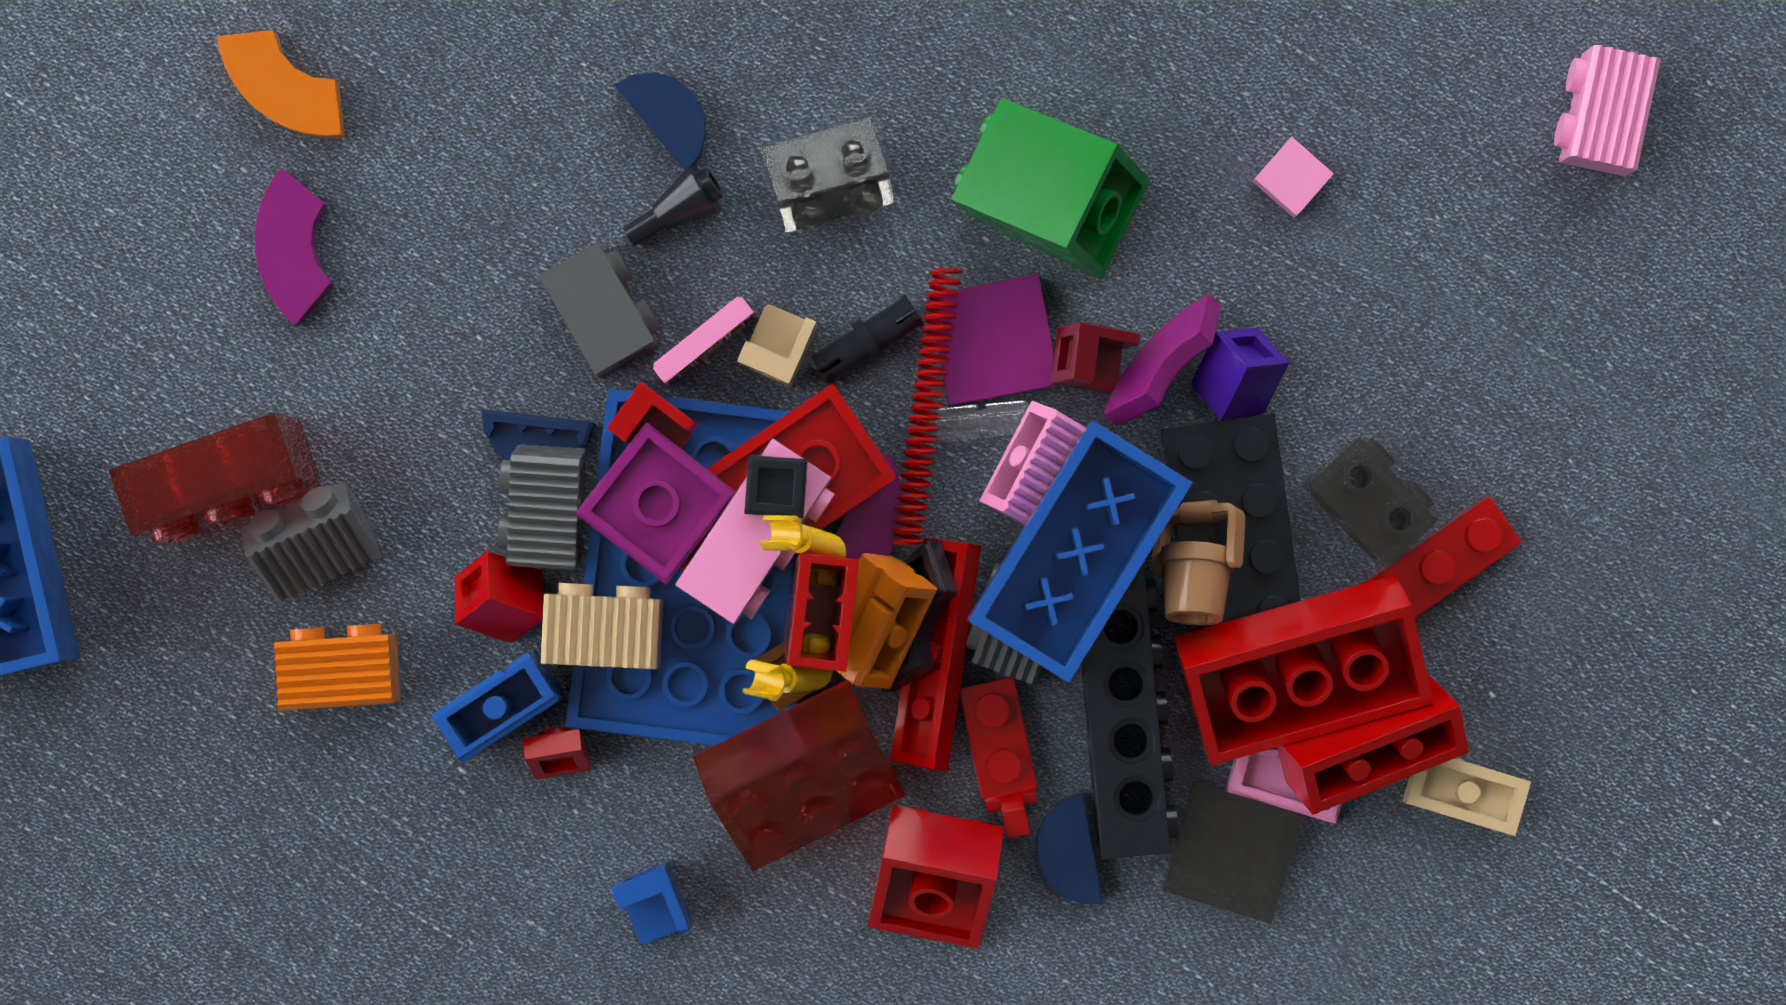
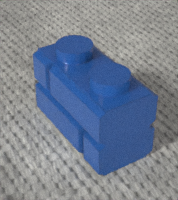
M536 650L522 655L507 665V668L499 670L431 715L462 763L479 755L566 698L547 665L540 663L541 656Z

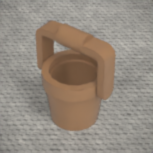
M1216 500L1182 503L1180 507H1177L1153 546L1152 569L1155 574H1163L1165 618L1169 621L1185 625H1213L1222 622L1230 574L1233 573L1234 568L1242 566L1244 554L1245 514L1231 503H1218ZM1228 519L1226 547L1219 544L1197 541L1170 543L1172 524L1195 525L1217 523L1219 520Z

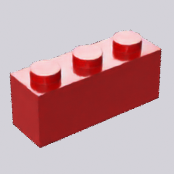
M1428 675L1434 704L1277 747L1285 782L1311 814L1314 815L1469 753L1460 705Z

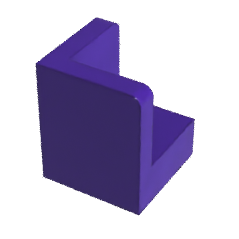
M1259 328L1215 332L1213 344L1206 350L1191 384L1221 420L1258 416L1266 411L1290 363Z

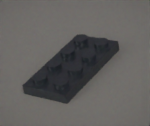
M1275 413L1161 429L1165 465L1193 482L1178 507L1186 502L1216 500L1218 503H1231L1245 514L1243 564L1240 568H1234L1233 573L1230 574L1223 620L1218 624L1301 601ZM1228 519L1219 520L1217 523L1174 524L1176 542H1209L1226 547ZM1217 624L1188 625V632H1193Z

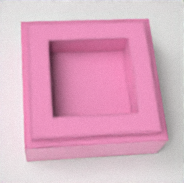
M1291 137L1252 182L1295 218L1334 173Z

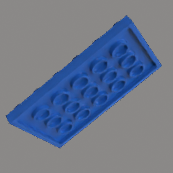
M608 389L596 486L629 445L606 427L632 394L631 391ZM659 395L700 425L683 448V451L706 469L790 412ZM591 526L583 584H594L593 596L616 597V586L651 587L650 598L664 599L660 668L657 669L573 665L565 727L791 755L798 702L778 714L771 700L744 694L743 688H749L755 678L753 670L746 669L747 662L758 658L784 642L792 569L799 553L795 554L784 571L776 566L773 567L762 584L770 590V593L752 620L742 614L739 620L733 624L675 585L683 573L681 568L666 585Z

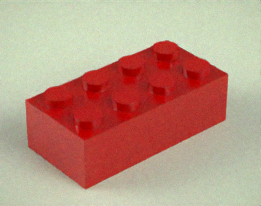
M1395 574L1173 637L1199 735L1211 766L1434 704L1412 604Z

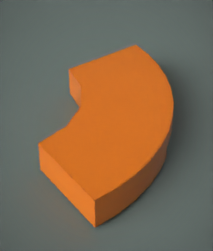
M274 30L217 36L219 51L232 82L256 110L278 125L302 135L328 139L345 138L340 87L337 80L311 77L296 69L284 55L278 34Z

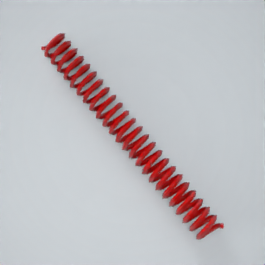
M936 268L929 272L933 278L938 280H931L928 283L929 287L936 291L926 294L928 299L933 302L924 306L931 313L926 314L922 318L925 322L932 325H925L921 328L925 334L930 336H924L919 340L928 347L918 350V353L925 357V359H920L916 362L919 367L926 370H918L914 373L917 378L924 381H918L913 384L915 389L922 392L914 393L911 396L914 401L923 404H913L909 407L913 412L920 415H912L908 418L911 423L918 426H911L906 429L910 435L916 437L905 440L908 446L917 449H906L903 452L906 457L915 460H905L901 464L904 468L913 471H905L900 474L902 479L914 483H901L898 485L900 490L912 494H900L896 497L898 501L909 505H898L894 508L898 513L907 516H899L893 519L896 524L908 528H894L891 531L894 535L906 539H893L890 541L891 545H919L924 542L921 537L912 534L923 533L925 529L923 526L911 522H924L927 520L923 514L913 511L927 510L929 507L925 503L916 500L928 499L930 495L925 491L914 488H929L932 486L929 481L917 477L932 476L933 472L919 466H931L935 462L931 458L918 454L930 455L937 452L935 448L920 443H936L939 441L936 436L922 432L939 431L940 428L937 425L924 421H938L942 417L937 413L923 409L943 408L944 406L940 402L926 398H943L945 394L942 391L928 387H944L947 385L944 380L927 375H947L948 371L946 369L929 364H948L950 362L949 359L931 353H949L952 351L948 346L930 341L951 342L953 340L950 335L932 330L951 331L955 329L952 324L934 319H955L957 316L954 313L937 308H956L959 306L954 301L936 296L957 297L960 295L956 290L938 285H960L961 281L959 279L940 274L963 273L962 269Z

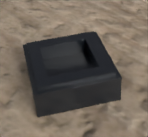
M748 455L744 514L798 516L799 518H804L808 459Z

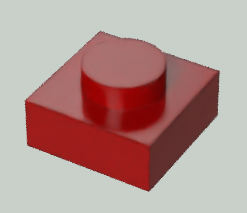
M552 727L542 730L538 736L523 738L524 758L536 780L591 771L589 749L579 729L571 730L566 727Z

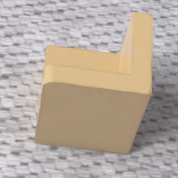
M766 305L750 341H745L737 362L740 366L792 387L818 324L807 317L803 319L773 305Z

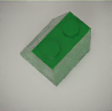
M1001 98L994 113L989 114L982 124L979 136L980 142L970 162L960 169L956 177L955 192L951 200L969 216L1092 277L1102 280L1147 189L1150 179L1118 144Z

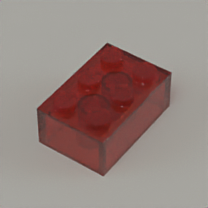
M271 413L108 470L130 535L151 537L153 543L168 540L169 544L201 534L199 524L204 522L208 524L221 522L222 525H227L255 515L253 505L262 503L263 506L275 503L276 507L299 501L307 493L306 487L321 482L300 418L279 413Z
M848 680L693 756L710 805L752 872L906 796L890 758Z

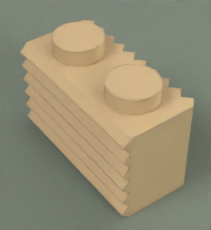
M559 583L558 594H544L541 664L644 669L660 668L664 599L650 598L651 587L616 586V597L593 596L594 584Z

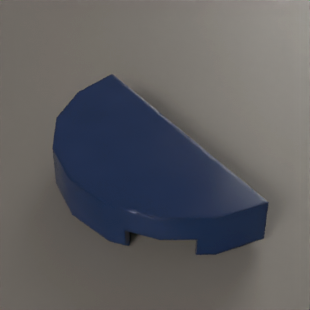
M657 72L633 74L614 84L620 94L684 170L690 164L695 165L702 156L707 132L705 113L693 91L677 78Z
M482 409L483 431L494 451L505 460H510L512 452L520 444L585 449L590 442L596 424L590 421Z
M1079 791L1060 799L1045 815L1036 834V858L1045 880L1061 896L1080 904H1103L1083 794Z

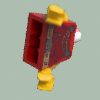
M764 515L762 521L770 524L771 539L760 540L761 548L763 550L794 551L799 553L792 569L784 637V653L787 663L779 666L751 659L746 664V669L755 671V678L749 688H743V693L776 701L783 693L818 690L825 687L832 677V670L847 672L859 559L845 558V543L840 537L811 526L802 525L798 516Z

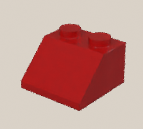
M892 805L868 927L978 949L997 881L1004 827L983 823L975 819H962L928 812L919 808Z

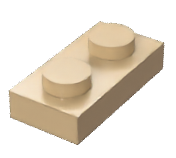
M1452 759L1409 776L1402 802L1516 836L1531 781L1462 760Z

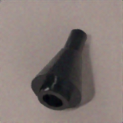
M690 164L652 205L651 210L623 227L624 232L630 242L636 246L663 228L670 229L720 213L721 207L718 200L724 197L723 190L708 168L699 172L694 165Z

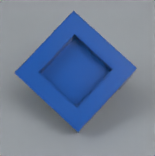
M669 861L617 881L611 888L619 910L626 908L641 944H647L677 931L680 935L690 931L694 924Z

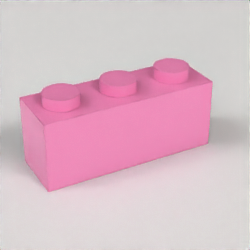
M773 438L761 455L803 459ZM809 462L804 518H800L802 524L806 518L816 523L835 495L826 488L832 478ZM747 477L675 584L733 624L739 620L742 614L752 620L770 593V590L762 585L774 566L784 571L796 554L794 551H771L761 548L760 540L771 539V527L768 522L762 521L764 515L744 514Z

